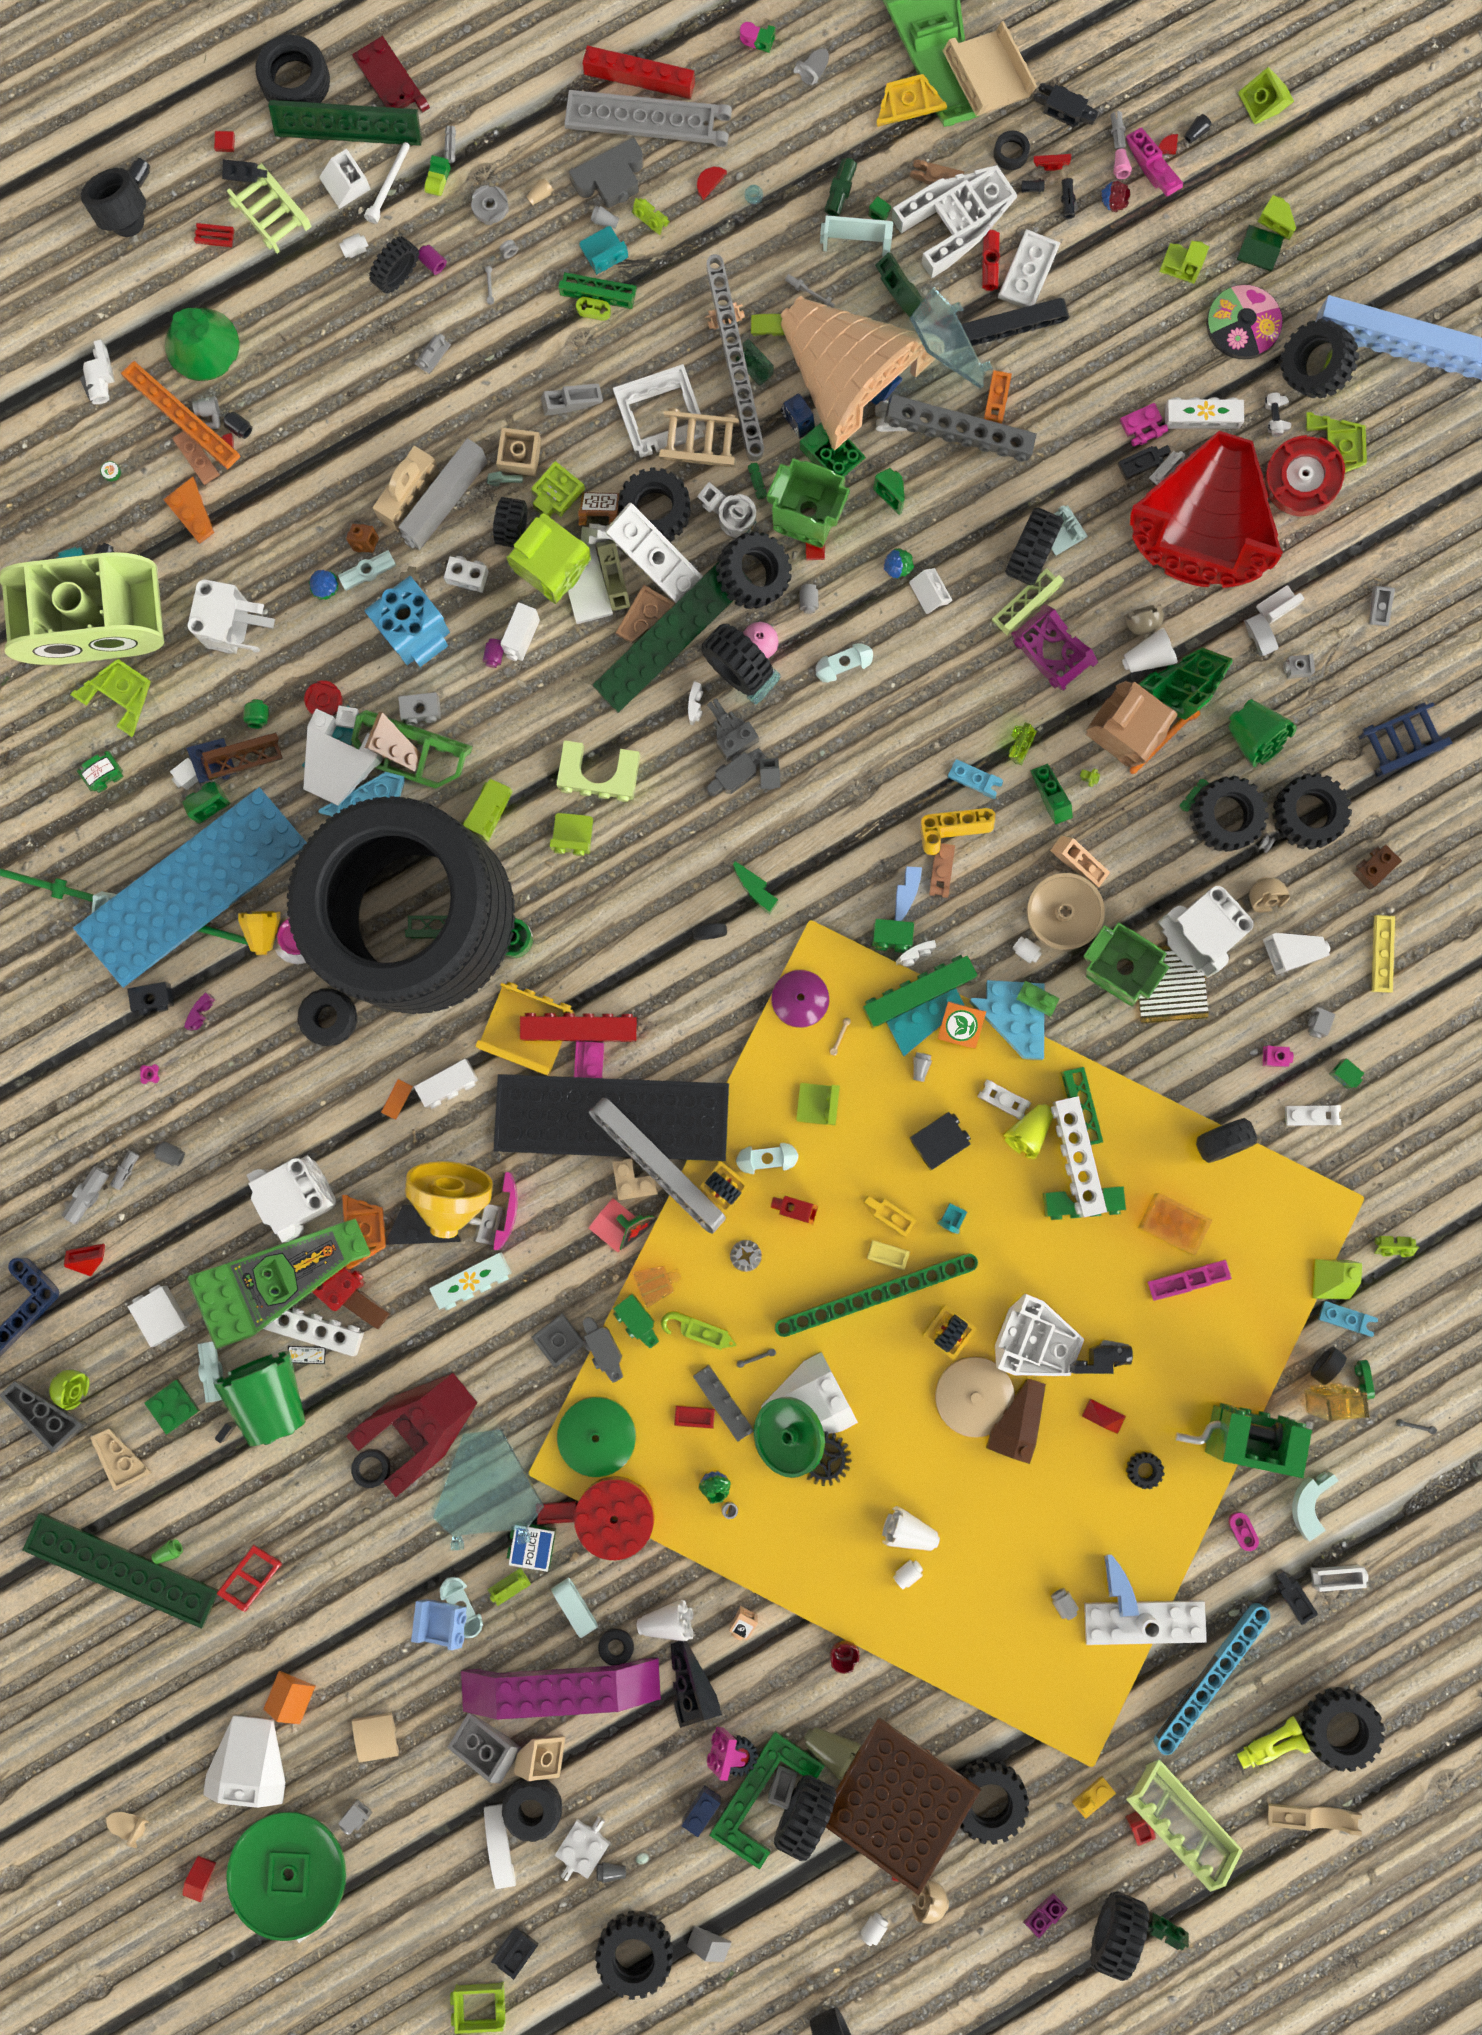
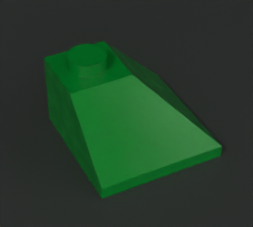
M888 468L875 476L873 490L900 515L902 514L905 501L903 478L899 472Z

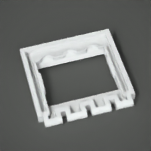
M684 364L613 388L634 452H639L640 458L652 455V447H655L656 453L660 452V449H665L667 447L668 431L640 439L637 431L638 427L633 412L630 411L629 404L681 387L688 412L701 414ZM696 421L694 440L704 437V422ZM688 424L676 428L674 447L686 443Z

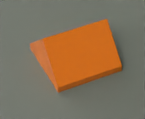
M279 1671L263 1710L276 1722L300 1724L316 1686Z

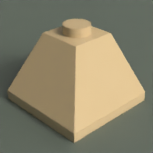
M565 1737L532 1739L517 1753L514 1774L527 1781L559 1778Z

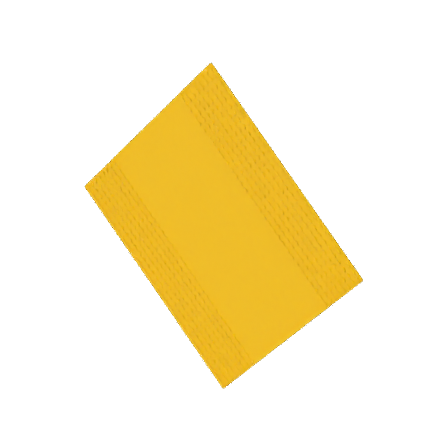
M810 920L780 978L788 972L795 970H806L819 976L829 992V1005L825 1015L821 1020L809 1027L797 1028L789 1026L782 1022L775 1014L771 994L727 1081L729 1083L726 1161L722 1162L751 1186L730 1212L725 1215V1221L713 1234L703 1229L669 1195L603 1327L609 1329L622 1354L619 1365L624 1377L612 1383L605 1371L602 1372L600 1368L596 1369L592 1361L595 1357L591 1351L589 1352L529 1471V1475L577 1501L598 1480L613 1476L628 1478L641 1485L652 1500L655 1522L650 1539L823 1629L854 1643L856 1646L1085 1765L1093 1767L1152 1644H1086L1084 1603L1118 1602L1117 1597H1109L1104 1556L1112 1555L1120 1564L1132 1586L1137 1602L1174 1600L1238 1466L1237 1464L1223 1462L1206 1453V1443L1197 1445L1176 1441V1433L1201 1436L1205 1427L1211 1421L1213 1405L1220 1406V1403L1229 1404L1237 1408H1248L1254 1414L1264 1411L1317 1300L1312 1298L1315 1259L1337 1258L1364 1202V1197L1258 1143L1221 1160L1211 1163L1206 1162L1198 1151L1196 1145L1197 1137L1222 1125L1045 1036L1044 1059H1023L984 1019L976 1049L939 1040L940 1026L903 1057L887 1023L885 1022L872 1028L863 1010V1006L866 1005L865 1001L873 997L877 1000L883 997V992L889 989L895 991L900 988V984L908 980L911 983L918 980L917 976L920 974L901 964L896 965L895 961ZM799 994L797 999L799 1001L804 1000V995ZM959 994L965 1006L973 1007L970 1004L969 998ZM845 1018H849L851 1020V1023L846 1027V1030L837 1048V1055L833 1056L831 1055L830 1050L834 1048L840 1031L844 1025L843 1020ZM916 1052L932 1055V1063L924 1082L913 1080V1057L916 1056ZM1084 1067L1103 1138V1143L1091 1145L1101 1188L1124 1186L1126 1210H1121V1214L1109 1215L1108 1211L1101 1213V1216L1070 1218V1215H1062V1219L1051 1220L1050 1216L1045 1217L1043 1193L1065 1191L1070 1200L1074 1203L1077 1202L1076 1196L1072 1195L1070 1183H1072L1071 1175H1067L1065 1164H1068L1066 1156L1063 1157L1061 1152L1062 1138L1058 1137L1056 1132V1126H1058L1057 1118L1052 1119L1038 1156L1035 1159L1025 1157L1026 1153L1022 1151L1019 1154L1005 1141L1006 1137H1004V1134L1020 1119L977 1096L980 1091H983L986 1079L990 1080L998 1086L1031 1102L1029 1108H1026L1024 1115H1027L1037 1105L1046 1104L1052 1107L1053 1102L1067 1099L1061 1072ZM1081 1072L1072 1074L1074 1082L1078 1086L1082 1082ZM801 1083L840 1086L835 1126L798 1122L796 1120ZM992 1090L989 1096L994 1098L997 1092ZM1079 1090L1077 1094L1080 1103L1084 1105L1087 1095ZM1014 1102L1011 1108L1017 1110L1019 1104ZM1084 1109V1120L1089 1124L1092 1115L1091 1112ZM950 1112L952 1115L954 1113L960 1121L958 1124L962 1131L966 1130L969 1134L971 1145L930 1171L909 1138L944 1114ZM1065 1114L1064 1122L1070 1125L1073 1122L1072 1115ZM1089 1128L1087 1131L1089 1140H1098L1096 1131ZM1075 1133L1069 1134V1141L1075 1144L1078 1140ZM780 1143L792 1145L799 1155L795 1166L788 1170H783L782 1167L756 1169L754 1174L742 1172L736 1164L739 1152L749 1146L752 1147V1150L776 1148L780 1147ZM1080 1152L1074 1153V1161L1077 1163L1082 1161V1154ZM764 1153L761 1157L762 1162L770 1164L773 1161L772 1154ZM687 1160L681 1172L699 1188L720 1161ZM1080 1171L1078 1179L1081 1182H1085L1087 1174L1084 1171ZM1086 1190L1083 1193V1199L1088 1202L1091 1200L1092 1194ZM784 1196L817 1205L818 1210L813 1225L779 1215L780 1210L771 1208L773 1197L783 1199ZM867 1196L876 1201L879 1197L885 1199L915 1219L916 1223L906 1237L873 1216L870 1212L872 1207L864 1203ZM949 1203L967 1211L959 1228V1234L950 1232L937 1224L942 1219ZM790 1205V1211L794 1210V1205ZM742 1240H749L758 1245L762 1257L760 1264L754 1270L741 1271L732 1264L730 1254L736 1243ZM872 1240L910 1251L905 1270L867 1259ZM741 1248L743 1255L738 1260L745 1259L750 1264L749 1257L754 1251L747 1253ZM962 1254H972L978 1259V1266L975 1270L787 1337H781L775 1331V1324L779 1319ZM966 1257L963 1261L966 1268L972 1267L973 1259ZM1226 1259L1232 1279L1153 1301L1148 1281ZM952 1263L947 1264L945 1272L948 1275L954 1273V1265ZM929 1270L926 1274L929 1281L936 1279V1272ZM915 1276L910 1277L908 1285L912 1288L916 1287L918 1279ZM893 1283L890 1285L889 1290L892 1294H896L899 1292L900 1286L897 1283ZM876 1289L871 1292L872 1300L876 1301L881 1298L880 1290ZM632 1293L654 1320V1327L652 1329L659 1342L652 1348L647 1347L640 1339L637 1340L635 1337L632 1339L625 1330L627 1328L623 1321L620 1323L613 1315L615 1313L613 1308ZM1024 1294L1044 1301L1084 1338L1077 1360L1088 1361L1089 1364V1348L1100 1345L1103 1340L1128 1344L1132 1347L1133 1351L1132 1364L1117 1367L1113 1365L1114 1374L1071 1373V1376L1013 1375L1006 1372L1012 1382L1015 1395L1027 1378L1046 1384L1037 1443L1030 1464L987 1449L986 1445L990 1435L968 1437L955 1432L941 1418L935 1400L939 1378L954 1362L968 1357H980L996 1363L995 1344L1008 1310ZM854 1297L852 1300L853 1306L860 1307L863 1304L862 1297ZM836 1303L834 1305V1311L838 1314L842 1313L845 1309L843 1303ZM944 1305L977 1328L955 1360L922 1337ZM823 1309L817 1310L815 1317L818 1320H823L826 1317V1311ZM668 1312H678L728 1331L729 1336L737 1345L719 1350L685 1337L681 1333L682 1322L675 1319L667 1321V1328L671 1331V1334H667L662 1329L661 1320ZM805 1316L797 1318V1324L801 1327L808 1323V1319ZM782 1322L779 1324L778 1330L781 1333H786L789 1330V1325ZM771 1348L776 1351L775 1356L758 1359L745 1364L742 1368L737 1366L739 1360L744 1361L768 1352ZM822 1352L858 1422L841 1432L835 1433V1441L842 1437L843 1441L840 1445L848 1444L844 1451L850 1450L851 1454L845 1457L850 1458L852 1462L845 1463V1465L850 1467L849 1471L842 1470L846 1476L842 1477L839 1474L840 1482L833 1478V1485L831 1486L828 1480H825V1486H822L820 1479L817 1484H814V1476L811 1480H807L809 1473L795 1478L784 1477L775 1473L761 1459L755 1445L754 1431L737 1442L716 1410L714 1429L674 1426L676 1406L715 1409L693 1377L706 1366L710 1365L754 1429L755 1420L762 1408V1404L805 1360ZM589 1397H605L622 1405L630 1414L636 1429V1443L630 1459L621 1469L604 1477H588L574 1471L563 1460L557 1444L558 1427L564 1414L575 1403ZM1089 1399L1126 1416L1118 1434L1082 1417ZM593 1435L592 1440L599 1441V1436ZM825 1443V1448L828 1452H840L836 1446ZM1149 1452L1161 1460L1165 1474L1161 1478L1163 1479L1162 1482H1159L1157 1487L1154 1486L1152 1487L1153 1489L1149 1490L1146 1488L1145 1490L1134 1485L1128 1478V1473L1126 1472V1468H1128L1127 1462H1130V1457H1134L1135 1453ZM823 1453L820 1462L823 1461V1463H825L826 1468H828L827 1459H829L830 1456H827L825 1453ZM841 1458L831 1463V1473L839 1467ZM1143 1463L1138 1468V1474L1142 1478L1150 1477L1153 1472L1152 1466L1149 1463ZM817 1465L813 1469L819 1474H825V1470L821 1465ZM712 1471L723 1473L731 1482L729 1495L721 1503L710 1504L708 1499L699 1490V1483H701L702 1478L705 1474H709ZM726 1502H733L738 1508V1514L733 1519H727L722 1514L721 1509ZM731 1505L728 1506L726 1514H728ZM893 1507L903 1508L937 1531L940 1537L937 1548L928 1551L884 1545L882 1540L886 1541V1537L882 1536L887 1516L889 1514L893 1515L895 1510H892ZM612 1516V1519L618 1520L616 1516ZM909 1560L913 1562L916 1560L923 1568V1571H921L923 1576L909 1588L902 1589L893 1576ZM1062 1588H1065L1066 1592L1069 1591L1079 1608L1077 1616L1070 1620L1062 1619L1052 1603L1051 1595ZM1151 1623L1147 1624L1145 1629L1149 1628Z

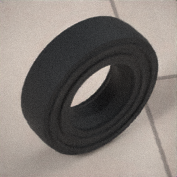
M709 924L693 929L695 940L715 939L727 935L726 924Z
M622 1629L608 1630L602 1635L598 1644V1652L601 1659L611 1666L624 1664L629 1661L634 1650L631 1636ZM612 1640H620L623 1643L624 1650L621 1654L614 1655L610 1653L608 1645Z

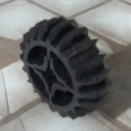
M825 1431V1443L836 1446L840 1452H828L824 1448V1453L830 1456L827 1459L828 1468H826L823 1461L819 1462L818 1465L824 1468L825 1474H819L812 1470L809 1472L807 1480H811L814 1476V1484H817L820 1479L822 1486H825V1480H828L831 1486L833 1485V1478L840 1482L838 1475L846 1476L842 1470L849 1471L850 1467L845 1465V1463H851L852 1460L845 1457L851 1454L850 1450L844 1451L848 1444L840 1445L843 1438L840 1437L835 1441L836 1434L833 1433L831 1438H828L829 1434ZM841 1458L839 1467L831 1473V1463Z

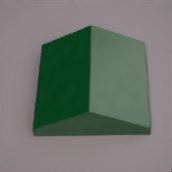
M1249 225L1237 260L1272 272L1281 250L1284 236Z

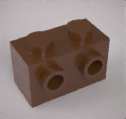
M1387 845L1381 848L1379 846L1375 847L1369 853L1371 857L1367 861L1363 859L1356 865L1357 870L1353 874L1369 890L1376 887L1402 862Z

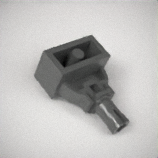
M717 698L713 700V703L711 701L707 704L717 721L713 722L718 740L716 741L717 747L727 762L736 754H741L759 742V736L749 721L745 723L742 719L735 717L732 711L728 715Z

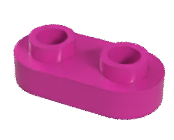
M1242 1512L1231 1514L1229 1526L1239 1546L1246 1551L1255 1550L1258 1547L1259 1538L1250 1519ZM1238 1518L1241 1519L1240 1525H1236L1235 1523L1236 1519ZM1245 1537H1250L1249 1543L1244 1542Z

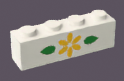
M1179 397L1168 399L1165 405V424L1168 429H1240L1244 423V400H1238L1237 398L1219 400V398L1214 397L1208 400H1200V398L1194 397L1189 400H1182Z

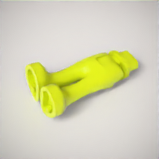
M1292 1716L1287 1719L1283 1727L1254 1740L1248 1747H1243L1244 1751L1237 1753V1757L1243 1769L1251 1765L1255 1767V1764L1262 1765L1271 1762L1291 1750L1298 1749L1304 1754L1311 1752L1302 1735L1299 1724L1295 1717ZM1291 1735H1294L1293 1737L1287 1739L1286 1741H1284V1742H1282V1743H1280V1744H1278V1745H1276V1746H1273L1276 1742H1278V1741H1280V1740H1282V1739H1284V1738L1290 1737Z

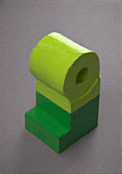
M432 155L428 177L425 182V193L441 196L451 168L448 159Z

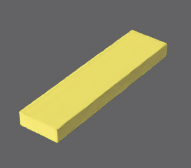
M1374 916L1371 992H1393L1395 916Z

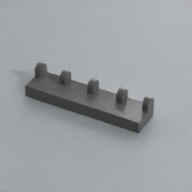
M710 1365L693 1376L737 1442L754 1431Z

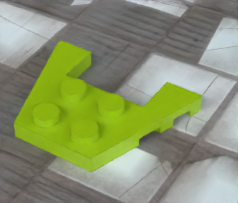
M1306 412V431L1327 430V440L1339 450L1343 457L1345 473L1366 465L1365 425L1345 420L1339 421L1331 419L1329 416L1323 415L1322 417L1314 415L1312 412Z
M117 659L99 672L98 676L91 681L85 682L83 687L77 691L74 690L70 695L87 706L99 690L127 710L116 727L133 737L151 681Z

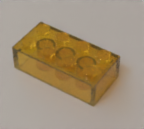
M1331 1383L1330 1387L1311 1385V1389H1304L1308 1414L1327 1421L1370 1417L1367 1393L1360 1391L1359 1388L1345 1384L1342 1385V1383Z

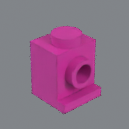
M1263 1047L1262 1066L1286 1068L1290 1066V1063H1293L1294 1054L1290 1052V1047ZM1278 1053L1282 1054V1060L1278 1059Z

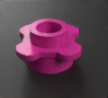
M156 1064L152 1066L142 1065L140 1067L141 1083H158L160 1080L158 1076L159 1066Z

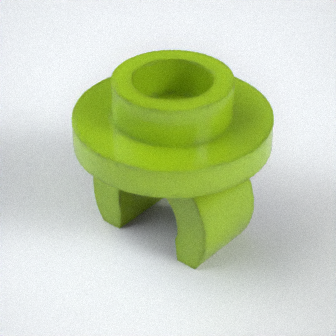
M1093 768L1092 772L1082 769L1080 777L1082 781L1088 782L1089 787H1093L1094 784H1098L1100 773H1098L1096 768Z

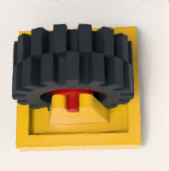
M720 1161L698 1189L723 1214L727 1215L751 1185Z
M944 1305L922 1337L955 1360L977 1328Z

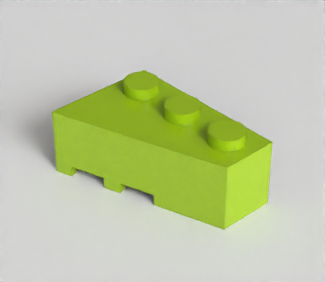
M489 779L488 782L484 783L481 794L475 801L463 825L481 840L489 842L511 797L512 789L493 779Z

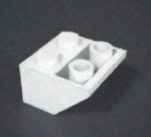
M347 149L332 157L319 177L339 209L371 190L366 177Z

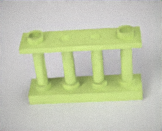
M262 163L257 167V169L267 170ZM267 170V178L257 177L256 183L250 184L238 195H235L229 188L227 190L230 196L228 200L235 209H240L261 234L269 250L273 249L278 254L280 251L276 245L277 241L296 226H302L305 231L312 226L307 216ZM262 185H267L270 188L269 193L249 209L242 204L243 200ZM273 199H279L282 202L280 203L281 206L258 223L253 215ZM285 212H290L293 215L292 220L270 237L264 229Z

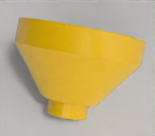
M446 1161L428 1162L417 1165L407 1172L405 1195L425 1223L431 1227L430 1232L432 1235L439 1238H452L458 1234L459 1229L463 1228L490 1203L493 1182L491 1177L484 1171L470 1165Z

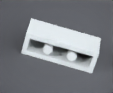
M464 1059L414 1086L424 1107H431L433 1109L441 1105L443 1099L448 1098L450 1100L459 1095L458 1091L464 1088L469 1090L474 1087L478 1078L469 1061Z

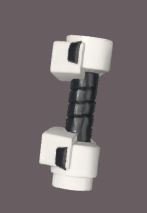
M1271 393L1265 398V408L1271 410L1272 421L1267 425L1268 432L1272 433V437H1280L1291 428L1290 422L1280 420L1279 407L1289 402L1288 398L1280 396V393Z

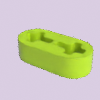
M581 297L576 302L577 312L582 317L605 321L611 316V307L606 301ZM587 304L588 307L585 308V310H582L581 306ZM602 308H605L606 311H604L603 314H600V310H602Z

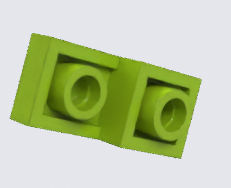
M781 314L751 315V334L753 336L772 334L773 336L785 335L781 327L783 319Z

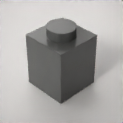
M778 758L759 759L761 789L780 788Z

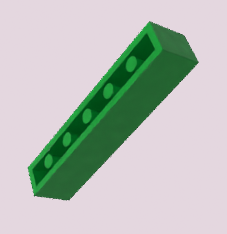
M959 955L951 959L952 963L946 966L944 963L934 968V972L928 974L926 971L917 976L918 980L912 983L908 980L900 984V988L895 991L889 989L883 992V997L877 1000L873 997L865 1001L866 1005L863 1006V1010L872 1028L977 978L978 975L968 955L965 957Z

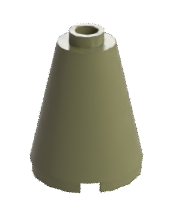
M817 1727L813 1730L809 1729L804 1737L806 1740L805 1745L840 1781L845 1776L846 1770L852 1764L861 1747V1744Z

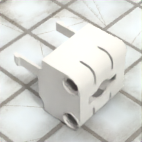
M201 580L196 585L188 629L208 649L237 654L239 647L259 652L260 649L258 647L241 644L245 639L247 625L252 624L273 629L275 619L248 614L247 612L262 614L264 605L248 602L235 585Z

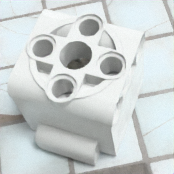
M1221 886L1209 889L1188 908L1184 906L1175 907L1157 921L1163 928L1161 931L1167 937V945L1185 965H1192L1198 973L1202 971L1207 978L1219 972L1228 963L1229 957L1226 952L1248 934L1254 925L1250 916Z
M308 1155L301 1159H291L274 1170L257 1169L246 1175L250 1181L248 1184L253 1192L251 1201L263 1223L271 1226L273 1232L278 1234L282 1243L299 1238L304 1232V1224L328 1212L336 1205V1198L329 1187L327 1179L322 1174L318 1164Z

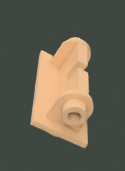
M735 302L733 307L736 321H742L745 315L743 310H739V307L743 305L737 306V302ZM714 309L708 311L709 315L705 316V319L710 318V321L707 322L709 329L716 330L719 326Z

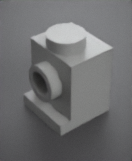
M1313 653L1289 656L1283 664L1284 673H1287V679L1310 677L1314 674Z
M1316 1007L1311 1011L1314 1016L1312 1015L1309 1019L1308 1026L1310 1028L1308 1032H1310V1036L1320 1039L1321 1037L1328 1036L1336 1014Z
M357 1799L338 1824L345 1834L350 1835L354 1829L358 1831L362 1827L365 1820L367 1821L372 1814V1811Z

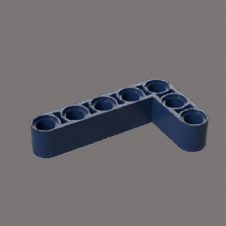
M25 1257L12 1259L9 1262L8 1269L31 1295L0 1326V1357L59 1297L58 1287L30 1259ZM19 1262H22L23 1264L22 1271L18 1270L17 1266ZM33 1275H35L37 1278V1282L35 1285H33L31 1282V1277ZM46 1289L50 1290L51 1294L49 1298L45 1297L44 1293ZM32 1303L36 1304L37 1309L35 1312L31 1310ZM18 1317L23 1321L21 1327L17 1324ZM5 1331L9 1335L7 1341H5L3 1338V1333Z

